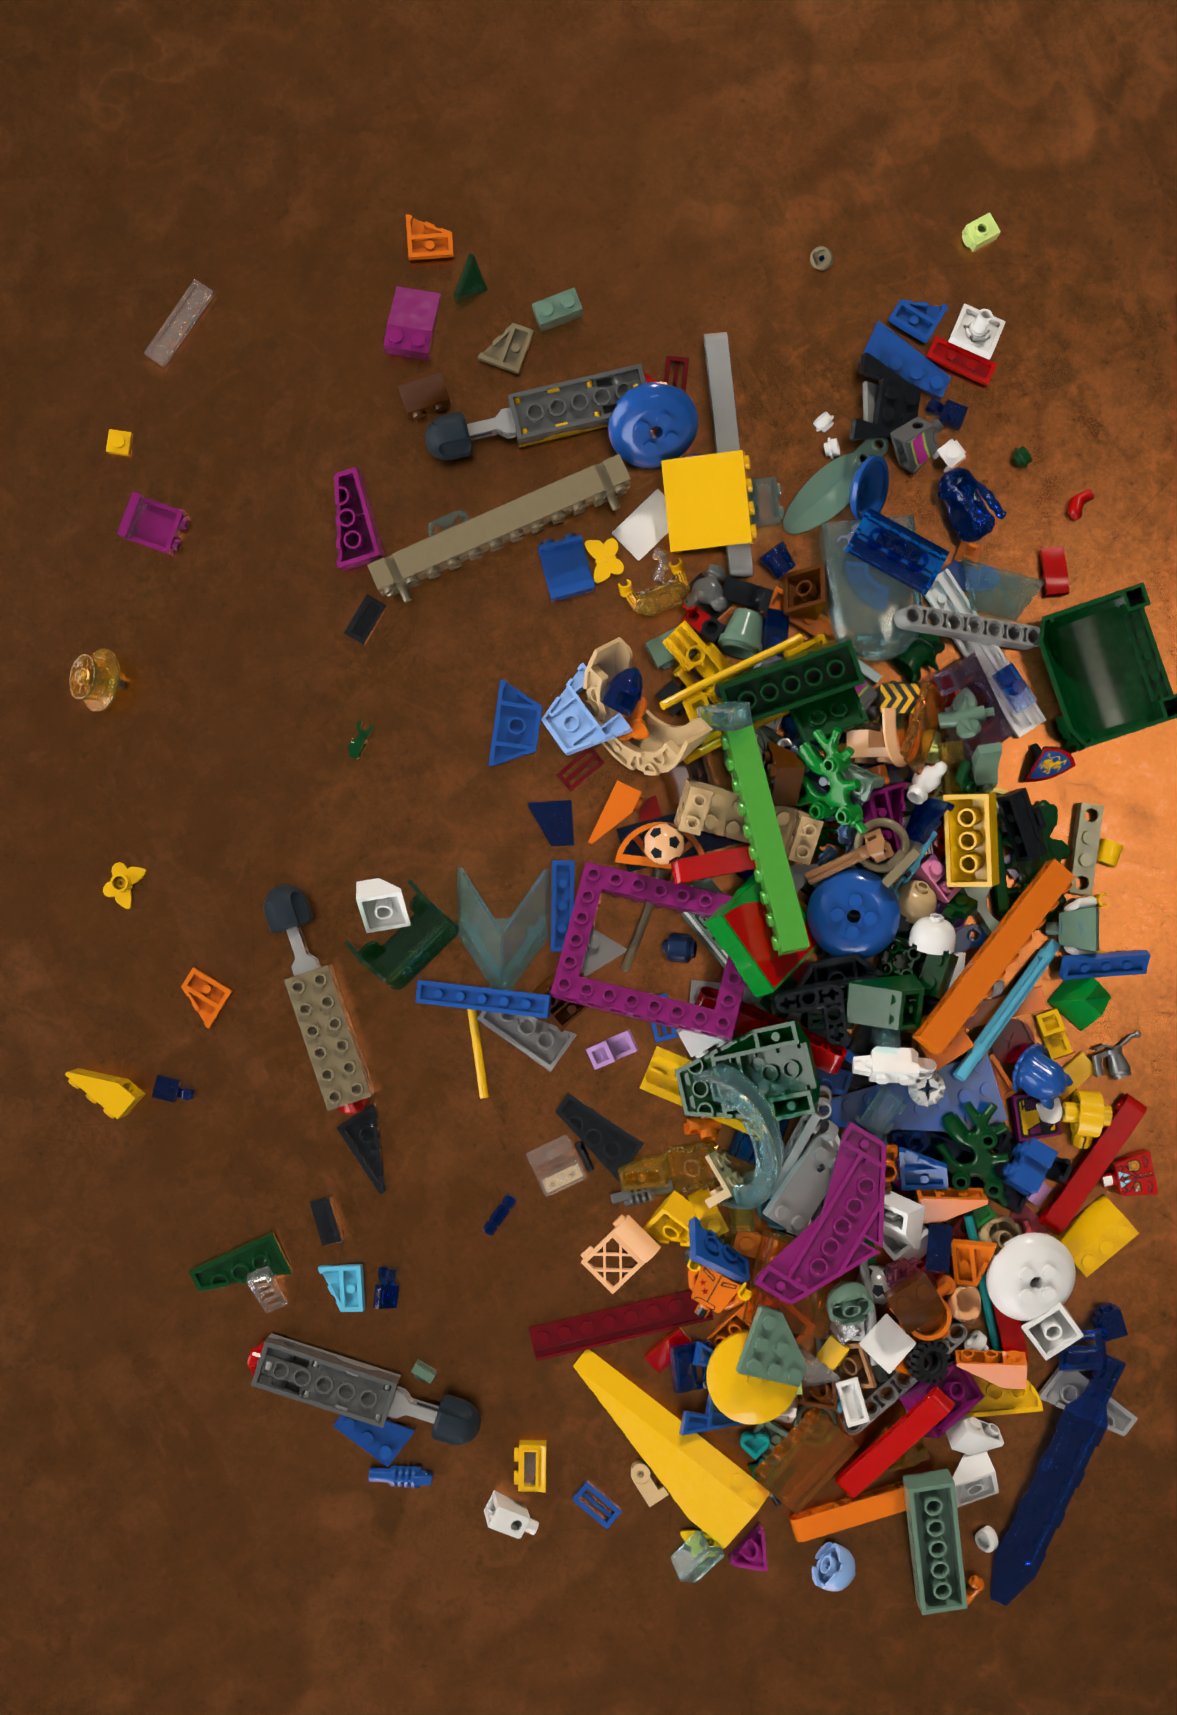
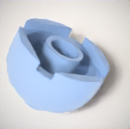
M827 1542L821 1546L815 1556V1559H819L816 1567L812 1566L814 1584L831 1592L844 1590L855 1577L854 1557L848 1549L837 1543Z

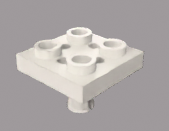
M964 303L948 342L990 360L1006 321L994 317L988 309L978 310Z

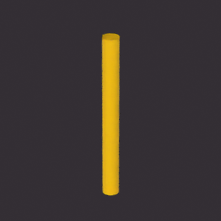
M467 1009L480 1099L488 1098L477 1010Z

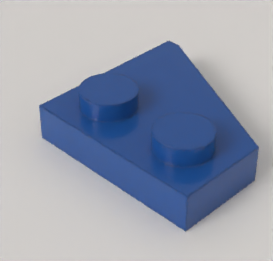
M900 299L887 321L926 344L949 306L942 304L941 307L928 305L929 302L915 303L911 300Z

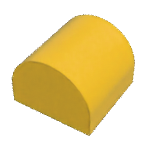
M1101 838L1097 862L1115 868L1124 846Z

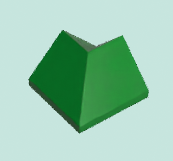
M1094 978L1064 980L1047 1002L1055 1009H1058V1012L1079 1030L1083 1031L1103 1015L1111 996L1100 982Z

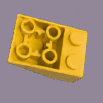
M81 1068L65 1073L69 1078L68 1082L73 1087L81 1088L85 1091L87 1099L94 1104L98 1102L104 1108L103 1112L112 1119H120L128 1115L146 1094L126 1078Z

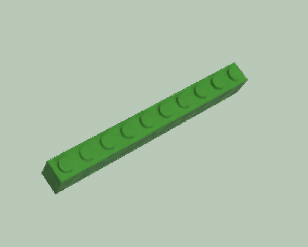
M753 723L726 728L720 737L723 750L727 751L726 766L729 772L732 771L734 779L731 782L732 789L739 799V802H737L738 813L740 816H743L745 822L743 824V833L745 838H749V856L756 865V869H754L755 880L757 883L760 882L762 889L760 891V900L762 905H766L768 913L765 915L767 926L772 928V947L774 950H777L778 956L804 951L810 947Z

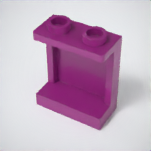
M132 491L117 534L124 539L173 556L174 551L177 552L181 545V532L186 530L188 526V513L183 509L173 508Z

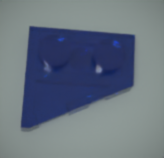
M571 800L528 803V807L551 847L574 846Z

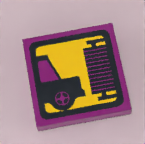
M1027 1093L1010 1096L1017 1142L1028 1141L1032 1138L1039 1139L1061 1135L1060 1121L1050 1124L1040 1119L1035 1105L1040 1103V1099L1034 1098Z

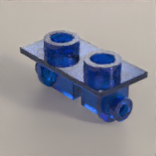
M929 1223L925 1270L949 1273L953 1226Z

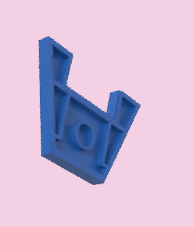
M697 1341L693 1364L707 1367L714 1350ZM708 1394L705 1414L683 1411L679 1434L688 1435L741 1425L743 1423L736 1422L725 1416L716 1407L710 1394Z

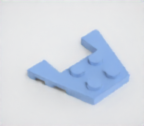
M584 663L580 664L573 679L570 678L566 684V689L560 697L557 696L541 719L567 756L633 731L620 712L600 726L578 696L584 690L583 682L587 668Z

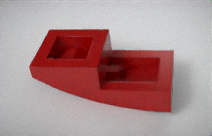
M1063 546L1040 549L1039 555L1043 568L1042 580L1046 597L1068 595L1070 593L1069 578Z

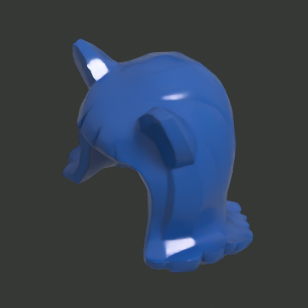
M1033 1044L1020 1055L1015 1064L1012 1075L1013 1090L1017 1092L1018 1088H1022L1028 1095L1040 1099L1043 1107L1052 1110L1054 1108V1099L1060 1096L1066 1087L1071 1086L1073 1081L1057 1062L1046 1056L1047 1050L1044 1048L1045 1046Z

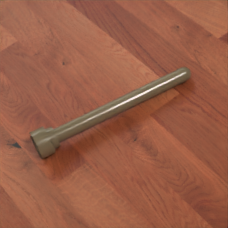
M654 868L652 873L653 878L669 881L672 873L659 868ZM646 903L621 965V969L624 972L630 970L655 906L654 904Z

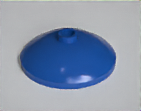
M872 455L864 460L851 480L849 501L852 514L858 523L861 522L862 518L872 523L873 521L864 517L865 513L876 519L884 506L889 487V470L885 459L881 456Z

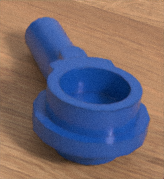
M789 713L782 719V728L785 730L784 738L792 741L797 734V729ZM785 746V747H784V748L790 750V746Z

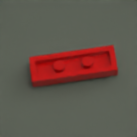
M935 336L926 355V358L985 386L989 384L997 366V363L949 343L939 336Z

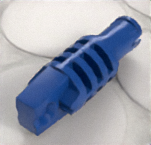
M393 1465L390 1468L370 1467L369 1482L389 1483L391 1487L420 1488V1485H432L433 1471L421 1470V1467Z

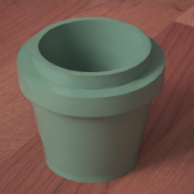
M735 609L726 629L719 636L718 645L721 647V650L727 655L744 660L762 652L763 616L753 610Z

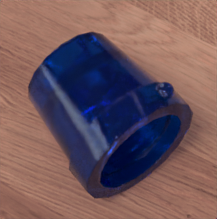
M784 541L759 558L777 578H780L796 566Z

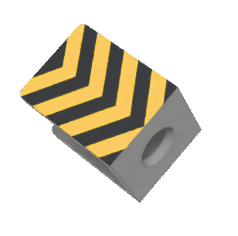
M882 683L876 687V692L878 693L876 707L880 709L879 716H882V708H895L896 716L920 714V684Z

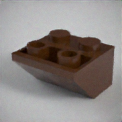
M767 742L766 751L762 753V761L774 806H797L805 771L804 764L798 754L773 742Z
M707 755L689 764H685L682 761L669 772L662 773L671 805L680 802L687 778L715 786Z

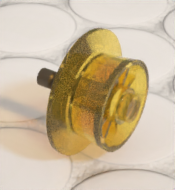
M99 649L92 656L88 654L80 655L73 663L70 671L69 686L72 695L76 699H84L86 706L95 712L105 710L114 700L118 688L124 689L126 685L125 680L120 679L118 659L109 649Z

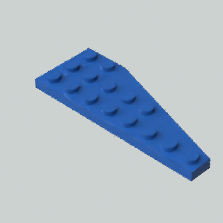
M988 1053L977 1063L965 1081H960L953 1075L962 1060L946 1064L935 1071L943 1078L946 1087L943 1098L937 1104H932L928 1107L918 1105L911 1099L908 1085H901L899 1083L877 1084L849 1092L846 1095L832 1097V1112L826 1118L838 1127H846L850 1121L860 1128L946 1131L942 1125L943 1121L941 1118L946 1113L953 1111L954 1114L959 1116L967 1130L970 1131L976 1129V1125L963 1105L971 1101L979 1113L983 1112L990 1102L998 1106L989 1120V1125L1008 1120ZM927 1081L926 1086L920 1090H923L927 1096L929 1090H933L934 1087H931ZM827 1105L820 1106L819 1112L824 1113L828 1111L829 1107Z

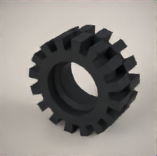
M916 1341V1346L912 1348V1353L906 1355L910 1357V1360H906V1365H910L907 1370L912 1373V1378L928 1384L940 1383L939 1380L943 1381L945 1379L943 1374H949V1370L946 1369L947 1366L951 1367V1363L947 1362L948 1359H951V1356L946 1354L948 1349L943 1347L942 1343L936 1341ZM928 1353H931L933 1364L929 1370H925L924 1359Z

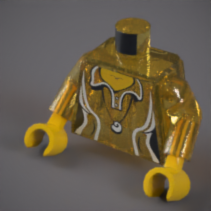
M678 558L679 563L677 565H672V562H669L671 571L675 575L674 578L638 593L633 592L629 579L626 580V586H621L618 583L620 595L626 597L627 602L635 613L654 616L683 603V597L689 594L690 586L681 558Z

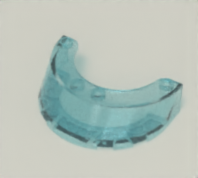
M719 1063L694 1075L693 1079L694 1081L709 1083L713 1101L722 1103L732 1111L737 1110L745 1119L742 1123L753 1143L756 1168L753 1171L746 1172L743 1175V1185L739 1184L733 1187L734 1195L721 1201L722 1206L751 1210L767 1201L776 1185L783 1166L784 1143L779 1129V1121L757 1086L737 1069Z

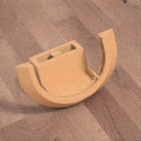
M882 708L883 733L873 730H851L847 732V747H852L854 750V754L849 759H855V763L876 765V762L904 767L914 757L917 749L919 715H909V734L906 750H901L899 746L895 708Z

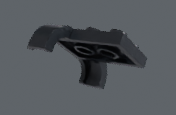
M1001 1122L991 1124V1126L995 1127L1001 1124ZM1006 1131L998 1136L996 1146L991 1149L996 1151V1154L1008 1153L1009 1162L1007 1163L1011 1164L1014 1159L1012 1151L1016 1144H1021V1142L1016 1141L1015 1134ZM986 1137V1138H984V1139H985V1140H991L992 1138H991V1137ZM1056 1157L1051 1168L1048 1169L1045 1178L1057 1183H1066L1073 1168L1070 1160ZM1007 1163L996 1164L994 1167L995 1174L1000 1176L1001 1179L1003 1178L1002 1170ZM982 1182L980 1188H984V1182ZM1003 1183V1187L1006 1190L1005 1195L1010 1201L1005 1208L1016 1214H1021L1027 1201V1195L1024 1196ZM987 1196L988 1199L1001 1205L998 1199Z

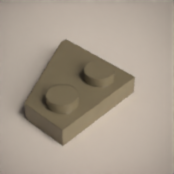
M512 323L501 336H498L492 342L491 346L478 355V360L519 375L534 336V330Z

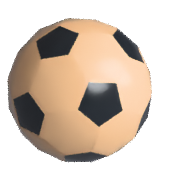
M666 823L653 826L645 835L643 846L649 859L663 865L675 862L682 855L685 842L682 833L675 826Z

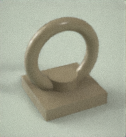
M875 818L864 823L868 829L865 834L877 827L889 828L898 835L901 848L885 864L875 863L869 858L860 861V863L873 872L885 873L881 882L889 888L921 855L923 847L917 842L910 847L908 834L898 822L889 818ZM857 831L854 839V850L863 845L865 834L860 835Z

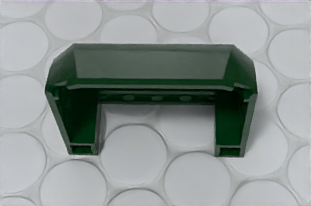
M1144 582L1042 617L1038 644L1068 731L1086 748L1177 718V694H1173L1145 612V608L1151 602Z

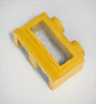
M519 1440V1447L514 1448V1462H519V1470H514V1485H518V1491L546 1493L547 1440Z

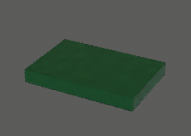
M854 687L788 710L802 743L810 742V744H817L818 741L813 736V733L818 729H821L826 738L829 739L834 727L840 728L842 730L841 734L869 724V718Z

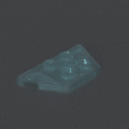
M964 559L960 563L961 568H964L967 580L965 581V586L969 593L971 610L1007 620H1017L1044 585L1042 580Z

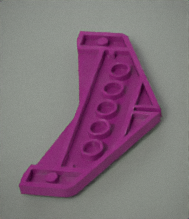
M848 1122L841 1137L822 1213L758 1274L754 1281L757 1286L788 1304H794L880 1253L872 1246L863 1242L862 1239L865 1237L883 1248L886 1146L883 1141L854 1123Z

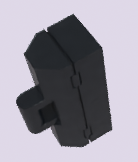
M1026 787L997 797L996 800L1017 862L1033 861L1045 855L1048 851L1040 830L1047 826L1040 806L1032 807Z

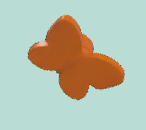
M644 697L634 700L630 707L622 705L617 709V714L620 712L633 729L632 732L619 736L620 740L627 741L632 737L634 739H647L649 737L646 723L642 719L648 705Z

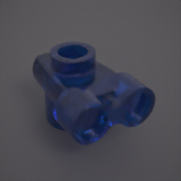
M901 1129L891 1131L893 1145L898 1146V1157L899 1147L921 1153L925 1148L929 1147L926 1130L901 1132ZM915 1138H919L917 1142L912 1141Z

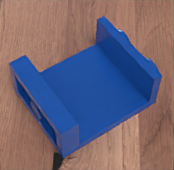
M576 533L564 535L562 540L554 541V539L542 541L541 545L537 546L552 602L595 591V584L583 546L582 535L576 536Z

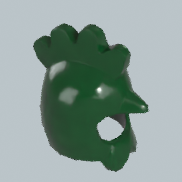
M908 631V637L894 650L891 661L903 675L910 679L909 684H917L920 681L921 666H929L938 671L936 655L945 649V645L938 642L940 636Z

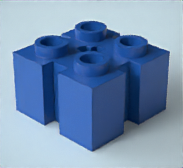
M1035 1138L1023 1141L1021 1144L1017 1143L1012 1151V1155H1014L1012 1163H1007L1002 1170L1003 1183L1024 1196L1030 1195V1193H1038L1046 1177L1045 1175L1048 1169L1051 1168L1058 1152Z

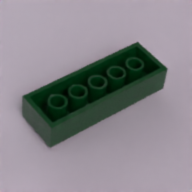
M847 635L729 677L717 684L732 727L753 723L864 684L865 680L852 641Z

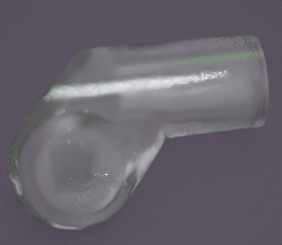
M655 548L652 558L659 562L652 579L663 582L669 567L668 552L665 549Z

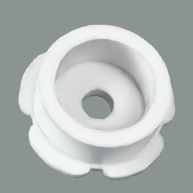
M827 411L822 413L813 422L816 431L822 430L826 432L834 424L832 422L834 416H830Z
M828 437V442L824 443L826 457L830 456L832 460L834 457L840 456V447L837 438L830 439Z

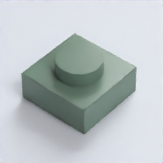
M417 1359L411 1372L418 1381L422 1383L427 1381L431 1384L437 1370Z

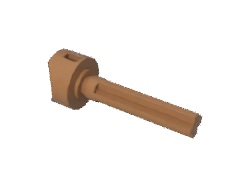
M878 828L864 835L865 845L807 872L805 876L809 884L812 885L870 856L879 863L894 855L892 847L888 841L884 840L881 829Z

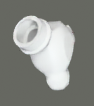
M940 761L935 765L929 764L917 770L912 778L913 785L908 788L907 798L919 805L926 801L928 793L935 790L941 784V777L947 771L946 763Z

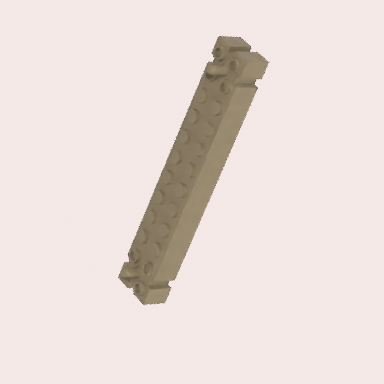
M620 454L615 455L598 465L590 466L399 550L389 557H383L367 565L382 597L387 595V598H390L400 593L405 603L412 600V596L408 589L421 584L420 580L427 577L429 580L441 575V571L448 568L449 570L457 569L462 566L461 562L468 559L475 561L483 556L482 553L488 550L491 552L498 551L504 547V543L509 541L512 543L518 542L524 538L523 535L532 532V534L541 532L547 524H559L566 520V516L572 513L574 516L582 514L586 511V507L593 504L597 507L607 502V500L613 511L618 510L621 506L617 497L628 492L627 489L630 488L631 478Z

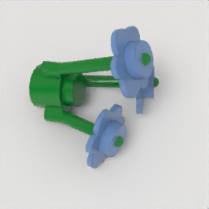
M840 824L838 828L822 826L815 851L819 854L817 864L821 866L838 858L836 855L838 850L829 846L824 851L819 848L821 846L824 847L827 843L844 848L845 854L853 851L855 828H851L849 824ZM827 832L837 833L839 835L838 841L829 838Z

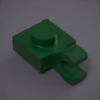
M1063 716L1056 718L1059 732L1064 740L1067 739L1065 749L1070 754L1075 752L1074 744L1077 746L1078 751L1085 749V746L1068 731Z
M361 719L356 724L359 735H357L356 739L352 738L347 749L350 752L348 756L360 761L370 734L374 731L373 724L370 725L368 730H362L361 726L364 721Z
M958 892L946 903L942 914L946 916L945 920L953 925L958 918L965 920L978 908V901Z

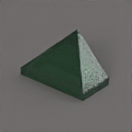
M469 253L454 292L456 303H462L488 291L474 254Z

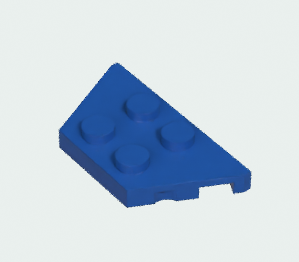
M500 679L488 766L491 767L537 751L543 708L536 701L503 679Z

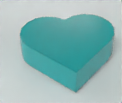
M746 1431L740 1437V1445L753 1459L757 1460L769 1448L770 1436L764 1431L756 1433Z

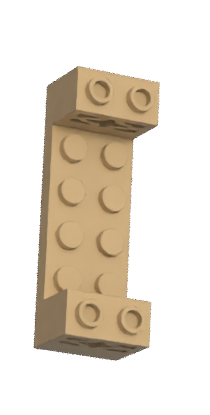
M687 778L674 818L677 830L700 836L701 831L750 844L749 838H745L743 833L744 818L739 815L737 809L738 795L734 794L732 790ZM774 806L788 860L810 865L824 821L812 818L809 811L792 806Z

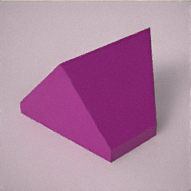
M760 1522L754 1526L728 1555L729 1561L733 1566L768 1572L763 1525Z

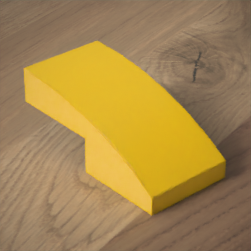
M1058 1009L1035 1016L1049 1058L1055 1060L1072 1054L1073 1050L1066 1036V1029Z

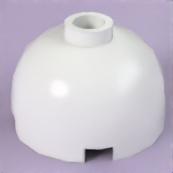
M933 913L915 922L911 928L908 943L911 947L912 944L917 945L918 951L927 954L943 955V952L948 950L949 954H951L955 950L956 933L952 924L945 920L942 915Z

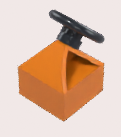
M924 996L923 1003H926L927 1006L924 1016L921 1018L920 1026L941 999ZM963 1030L950 1041L952 1045L946 1053L933 1055L919 1042L918 1053L922 1058L935 1060L937 1064L935 1071L974 1047V1044L965 1030Z

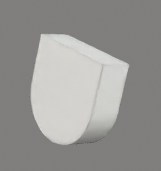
M1056 1097L1054 1099V1108L1052 1110L1043 1107L1041 1102L1035 1104L1038 1115L1043 1122L1054 1124L1062 1118L1063 1110L1059 1098Z

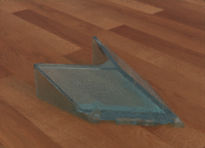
M457 867L458 936L491 988L512 990L548 938L550 869L545 868L510 918H494L464 871V867Z

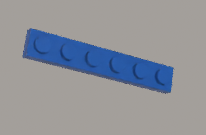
M417 980L415 1003L549 1018L552 995Z

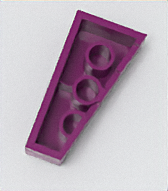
M354 467L334 473L337 514L335 516L337 525L336 548L338 549L337 568L346 571L372 563L383 557L386 558L363 472Z

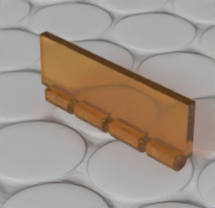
M927 682L922 684L918 696L919 699L916 702L912 719L905 734L906 738H904L900 749V754L905 756L904 761L917 775H922L939 724L938 713H942L946 698L933 684Z

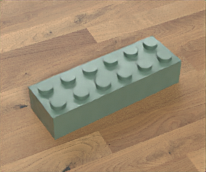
M948 1469L903 1475L915 1594L921 1614L928 1615L967 1609L955 1482Z

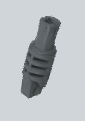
M671 1179L655 1183L644 1181L622 1186V1192L614 1193L610 1196L612 1204L624 1202L625 1207L653 1201L654 1197L672 1193L674 1189Z

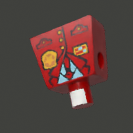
M1139 1149L1114 1159L1110 1163L1111 1172L1103 1174L1100 1178L1103 1188L1115 1186L1116 1193L1121 1196L1159 1194L1151 1154L1146 1149Z

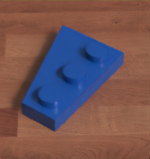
M693 1217L689 1220L690 1259L742 1284L750 1280L749 1261L729 1244L723 1245L717 1240V1234L711 1229L706 1231L700 1226L701 1221Z
M340 1415L333 1427L387 1467H389L416 1430L414 1427H407L390 1419L381 1428Z

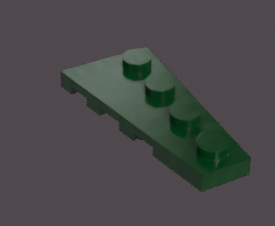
M272 1231L191 1268L189 1273L198 1291L201 1292L227 1287L229 1284H242L250 1282V1280L268 1279L281 1274L288 1275L292 1274L293 1270Z

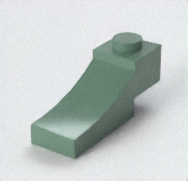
M1001 742L978 745L970 759L972 769L969 777L977 784L976 791L991 792L999 782V761L1003 751Z

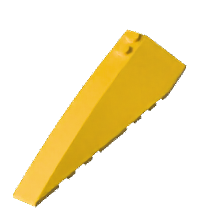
M584 1350L573 1365L574 1369L590 1390H592L602 1406L608 1411L646 1464L652 1469L687 1518L726 1548L758 1512L771 1492L697 1433L679 1434L681 1420L591 1350Z

